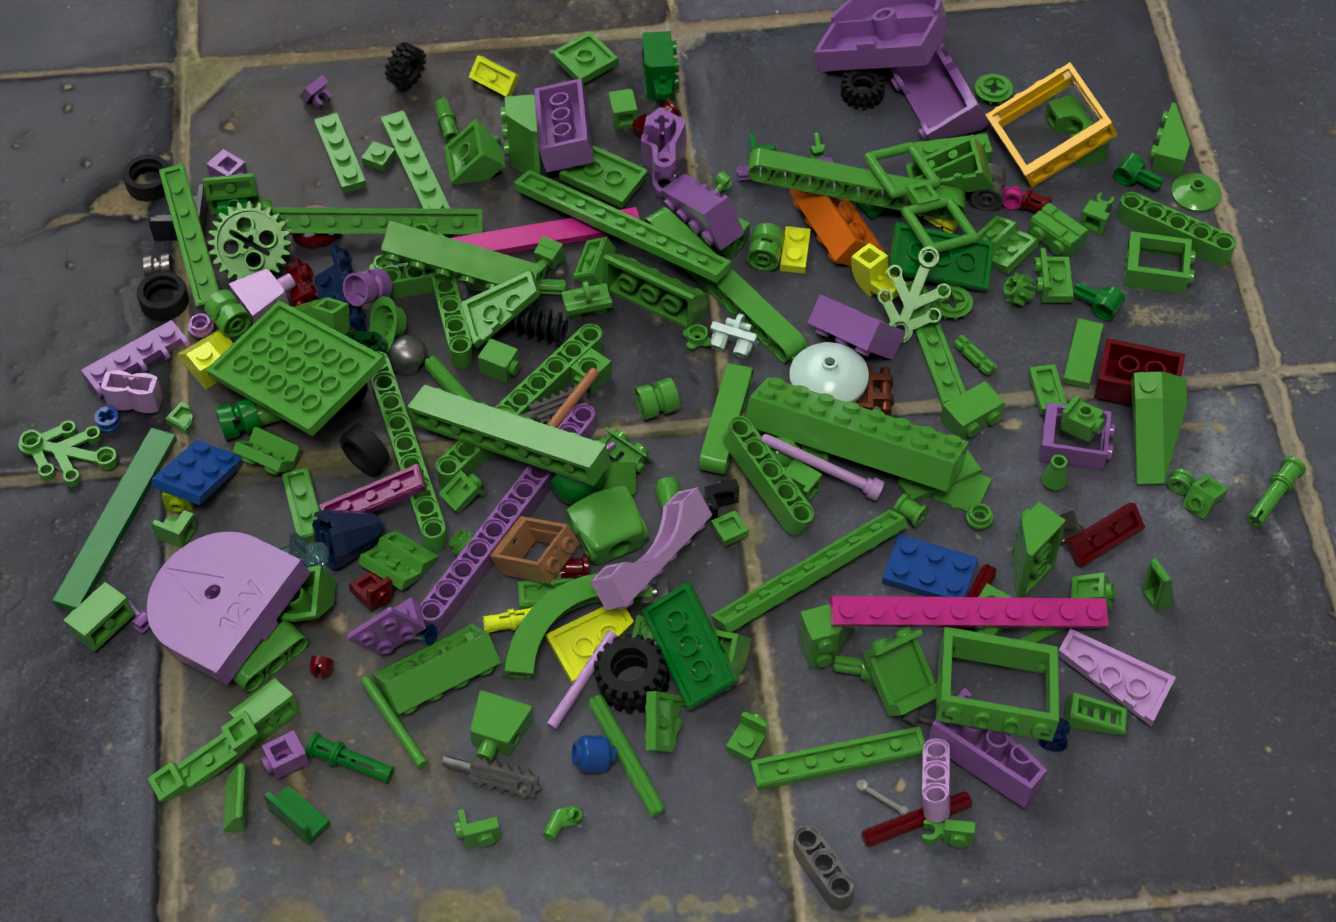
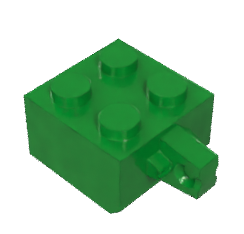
M671 31L642 33V67L645 96L650 101H662L668 98L675 100V90L679 89V77L675 75V73H679V60L674 58V55H677V43L672 41Z

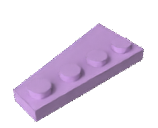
M1071 628L1058 650V657L1152 727L1176 677Z

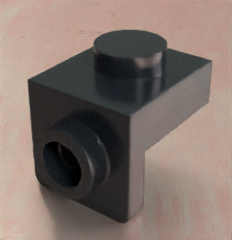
M736 479L723 480L716 484L705 486L704 500L712 513L711 520L718 518V508L739 503V485Z

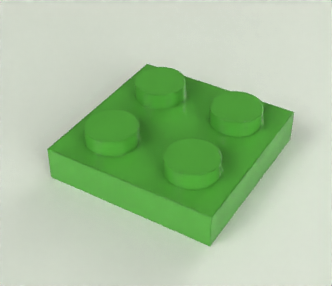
M590 31L552 51V59L574 80L581 78L583 84L618 65V57Z

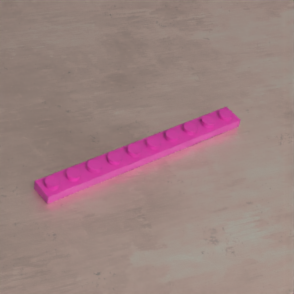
M832 596L829 598L831 627L910 626L944 628L945 626L950 628L1105 629L1108 627L1106 599L896 596Z

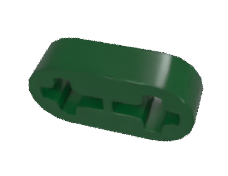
M352 331L345 335L375 352L386 353L388 349L387 340L377 332Z

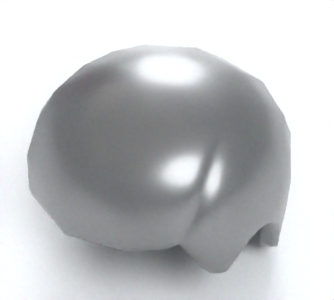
M403 335L396 338L387 353L393 371L402 375L417 373L421 364H425L424 361L427 357L426 345L419 338L412 335Z

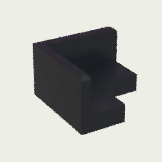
M199 184L197 196L193 197L205 236L209 202L206 199L204 185ZM155 215V217L149 218V226L154 241H178L171 215Z

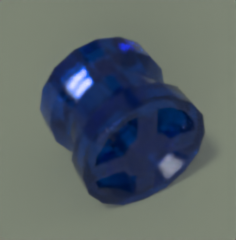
M1059 718L1053 740L1039 739V745L1053 752L1066 750L1068 747L1066 735L1070 732V723L1063 718Z

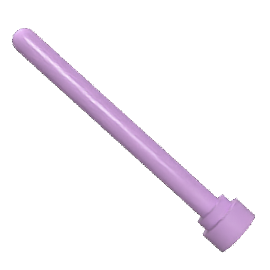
M764 434L762 436V441L768 447L861 488L862 492L866 494L865 497L874 501L878 499L884 486V481L876 477L865 479L771 435Z

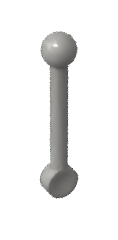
M859 780L856 783L857 791L869 793L899 811L900 816L910 812L908 806H900L870 788L866 780Z

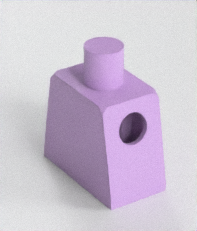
M264 269L233 281L229 286L232 293L240 301V304L251 315V322L254 324L278 300L290 305L286 292L296 287V284L289 273L276 280L268 269Z

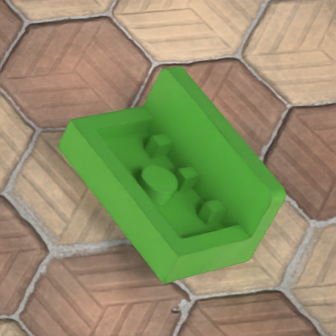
M1040 248L1039 257L1034 258V272H1038L1039 277H1036V292L1041 294V303H1072L1074 296L1069 257H1047L1046 248Z
M254 427L249 441H236L233 452L241 455V460L250 464H262L265 471L278 475L279 472L293 471L301 446L260 427Z

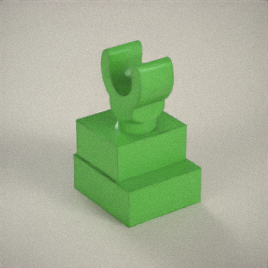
M1100 192L1097 195L1096 201L1089 200L1085 206L1080 224L1089 231L1103 236L1110 215L1106 211L1112 208L1114 197H1111L1109 201L1101 200L1102 193Z
M542 236L534 251L536 264H539L536 279H544L547 267L555 270L558 264H562L566 258L562 243Z

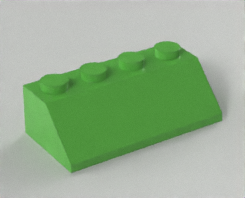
M606 254L603 257L604 283H607L609 293L685 329L693 324H698L708 311V294H705L700 289L690 287L676 278H671L660 273L655 268L647 267L635 259L628 258L622 254Z
M472 623L371 674L393 711L397 714H409L418 708V704L426 700L429 702L435 701L444 695V691L452 687L454 689L463 687L469 683L470 678L476 675L483 676L491 673L495 669L494 666L500 664L501 661L489 633Z

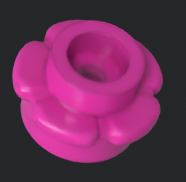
M1016 186L1005 188L1003 206L1009 210L1018 209L1024 193Z

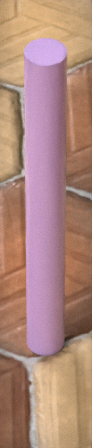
M608 631L546 723L551 729L556 730L595 672L594 661H598L596 655L599 651L604 652L603 645L607 642L610 644L614 642L613 638L617 637L614 632Z

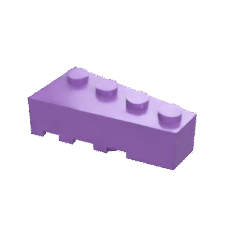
M684 173L661 190L665 198L663 201L664 206L672 213L675 212L684 224L687 222L696 235L700 233L709 246L713 244L721 251L745 234L729 197L726 195L720 197L719 191L715 189L711 191L708 185H701L695 178Z
M964 688L957 697L972 699V694ZM936 720L933 722L928 740L934 738L945 740L949 744L950 759L1024 809L1041 790L1047 769L1022 744H1016L1009 736V733Z

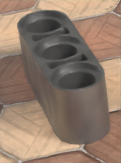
M811 825L799 827L794 834L793 854L825 902L832 909L840 911L847 909L853 900V879L815 827ZM803 841H809L813 844V846L805 847L802 846L800 843ZM818 865H826V866H828L830 869H829V870H826V871H822V870H819V869L817 868V866H818ZM837 888L843 889L847 893L838 895L833 890Z

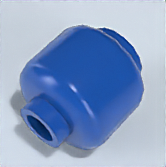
M582 735L572 745V764L577 766L578 770L582 773H605L609 769L610 764L616 761V747L611 746L607 736Z

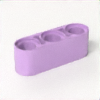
M934 738L928 740L923 746L922 801L924 817L930 822L939 823L945 821L950 815L951 762L949 744L943 739Z

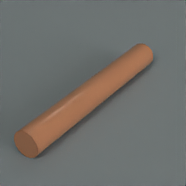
M590 368L547 425L559 427L598 377L599 372L595 368Z

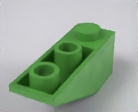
M1172 102L1169 112L1164 111L1160 125H1163L1164 129H1158L1155 142L1159 144L1158 146L1153 145L1149 159L1154 160L1152 170L1180 177L1190 142L1176 103Z
M326 297L293 306V308L344 335L350 331L349 303Z

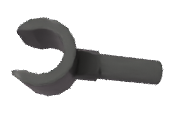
M914 709L903 715L900 724L908 729L916 727L917 723L932 725L936 719L925 717L917 709Z

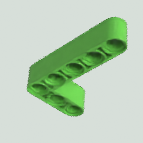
M409 263L382 268L388 273L392 282V291L389 296L392 300L434 293L451 364L459 369H465L472 365V341L456 278L453 276L443 278L435 275V271L426 268L424 271H419L411 268Z

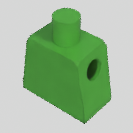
M481 690L470 730L472 744L479 747L475 757L478 755L483 759L486 756L489 763H491L495 753L506 756L512 755L533 723L532 706Z

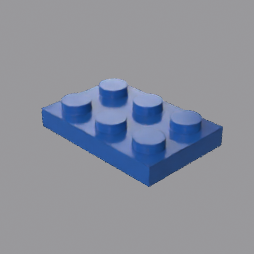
M195 440L152 478V487L200 505L242 467L243 460H241V456L235 455L230 451Z
M899 534L884 572L882 584L924 597H966L978 563V557Z

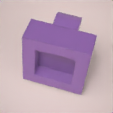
M321 75L307 86L299 97L305 104L312 99L314 106L317 108L321 107L323 102L319 99V96H323L327 101L332 97L331 92L325 89L329 81Z

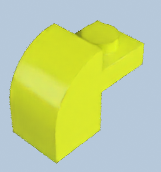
M868 243L851 256L853 276L859 287L869 297L874 294L878 295L882 289H889L893 293V299L899 295L893 281L887 276V254ZM890 273V275H891L892 277H894V278H895V277H898V276H896L895 274H891V273ZM883 292L880 298L887 302L890 300V294Z

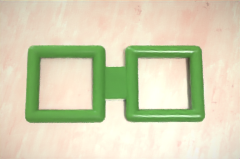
M907 142L867 152L864 155L865 161L888 195L893 199L906 196L912 205L904 207L901 213L924 247H933L939 253L978 242L979 235L951 196L940 198L933 189L939 187L941 181L915 143ZM909 153L927 180L895 187L878 160ZM947 207L965 235L934 243L915 215Z

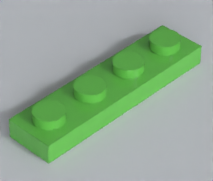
M335 113L314 119L315 127L343 194L367 187L366 180L338 114Z

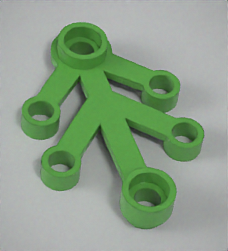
M924 247L919 252L918 261L920 266L910 292L902 277L903 271L899 265H891L887 270V276L893 281L904 305L900 316L892 302L893 293L889 289H882L878 293V301L883 304L890 319L888 325L893 327L901 325L905 328L906 332L901 343L911 338L914 329L928 323H937L942 317L941 311L933 307L925 315L910 320L913 310L937 299H947L951 294L950 286L941 283L936 289L920 295L929 269L934 267L939 261V253L933 247ZM926 253H930L933 255V261L927 263L924 261L923 256ZM892 268H897L900 271L898 277L894 278L890 275ZM940 287L948 289L946 296L939 295L938 289ZM883 292H887L890 294V300L884 302L881 300L880 295ZM931 311L938 312L939 317L937 320L929 318Z
M70 420L64 421L60 426L42 434L36 430L25 431L20 436L18 443L23 454L33 456L38 465L39 476L43 481H51L56 476L54 466L47 462L43 452L54 454L63 471L65 484L69 487L77 486L81 482V477L78 470L73 468L68 457L95 463L104 471H111L118 464L116 451L111 447H102L96 452L76 448L86 442L89 444L99 443L102 440V434L96 426H90L84 432L77 434L76 425ZM61 436L66 438V440H63L59 443L50 442Z

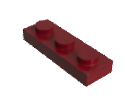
M1129 502L1068 539L1066 543L1075 565L1082 567L1145 528L1136 503Z

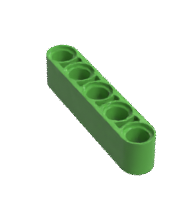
M1128 192L1121 198L1117 218L1122 224L1142 233L1192 239L1191 250H1196V257L1218 266H1225L1230 263L1236 245V239L1233 235L1138 193Z
M727 363L702 447L699 470L726 475L731 454L723 444L722 436L732 418L743 416L753 380L754 368Z
M743 416L732 418L722 436L723 444L784 530L792 536L802 535L814 517L813 508L768 445L762 441V437L753 424Z

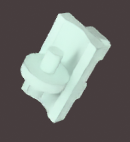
M740 313L737 315L736 320L727 318L725 324L713 321L710 327L712 332L710 345L712 349L724 352L728 341L736 343L733 351L734 355L743 359L748 358L752 349L757 350L759 341H757V334L750 332L752 325L744 323L745 315Z

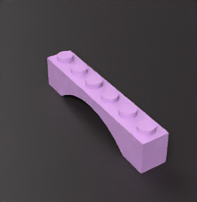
M698 487L677 492L663 506L658 534L645 555L634 563L622 562L607 565L590 581L606 610L614 608L623 610L634 603L633 599L638 593L646 590L649 586L648 583L663 572L662 568L677 557V552L682 547L691 542V537L705 527L704 523L712 516V513Z

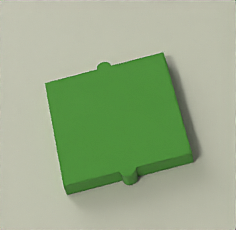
M979 474L951 486L948 492L941 490L935 493L933 500L949 505L953 510L957 508L967 512L974 504L981 503L992 478Z

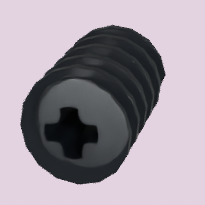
M530 304L526 311H521L512 319L511 332L515 330L517 335L525 333L527 338L535 336L536 340L544 338L547 343H551L554 340L556 345H561L568 330V319L563 320L562 312H559L556 318H553V310L551 309L545 316L543 315V307H539L537 312L534 313L533 305Z

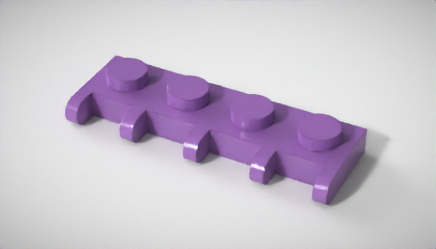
M170 320L81 369V372L96 394L102 397L101 384L105 372L120 370L131 374L140 369L145 373L148 371L146 365L161 356L167 361L171 358L170 351L181 345L186 349L191 344L177 325Z

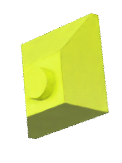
M217 330L178 353L177 357L206 390L218 383V381L208 375L206 369L233 342L230 338L225 337L220 330Z

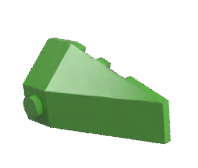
M1135 372L1131 379L1136 484L1164 485L1187 407L1186 378L1165 372Z

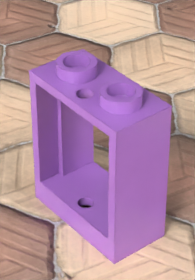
M1047 402L1043 420L1039 461L1051 462V458L1059 454L1066 457L1067 465L1104 470L1106 460L1111 461L1113 445L1108 444L1109 439H1113L1115 423H1111V412L1104 411L1103 419L1106 420V423L1100 433L1099 450L1053 444L1055 425L1061 426L1062 411L1067 405Z

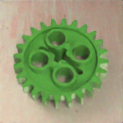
M248 201L246 208H243L240 202L237 203L236 211L230 206L227 207L229 212L227 216L219 213L222 219L221 223L213 221L217 231H209L211 235L215 236V240L207 241V243L215 246V249L209 251V254L217 255L213 264L222 263L219 270L221 273L229 270L228 278L230 280L235 275H237V280L264 269L280 273L277 265L287 264L282 257L283 255H291L290 252L285 250V247L292 245V242L285 240V237L291 233L290 231H282L287 223L285 221L277 222L280 218L279 213L271 216L272 208L268 207L265 211H262L261 203H258L254 209L250 201ZM243 219H249L252 223V227L248 232H241L239 230V223ZM233 230L249 240L254 237L253 242L268 250L270 255L266 256L253 247L246 249L247 245L230 235V231ZM265 232H271L274 235V241L270 245H263L261 242V236ZM230 241H236L239 245V249L235 254H228L226 251V245ZM252 254H259L261 257V263L257 267H250L248 264V259Z

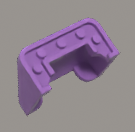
M942 41L928 65L890 68L894 75L891 81L896 90L900 91L902 89L920 120L922 127L918 130L925 141L954 138L981 131L990 126L987 117Z

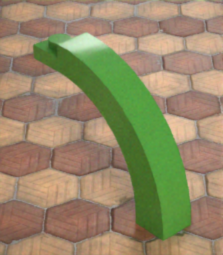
M598 573L582 576L560 585L546 594L531 608L520 623L508 646L503 662L502 678L530 680L534 674L538 647L549 628L561 617L576 608L601 602L590 583ZM648 586L646 590L638 593L633 599V604H640V598L652 597L653 587Z

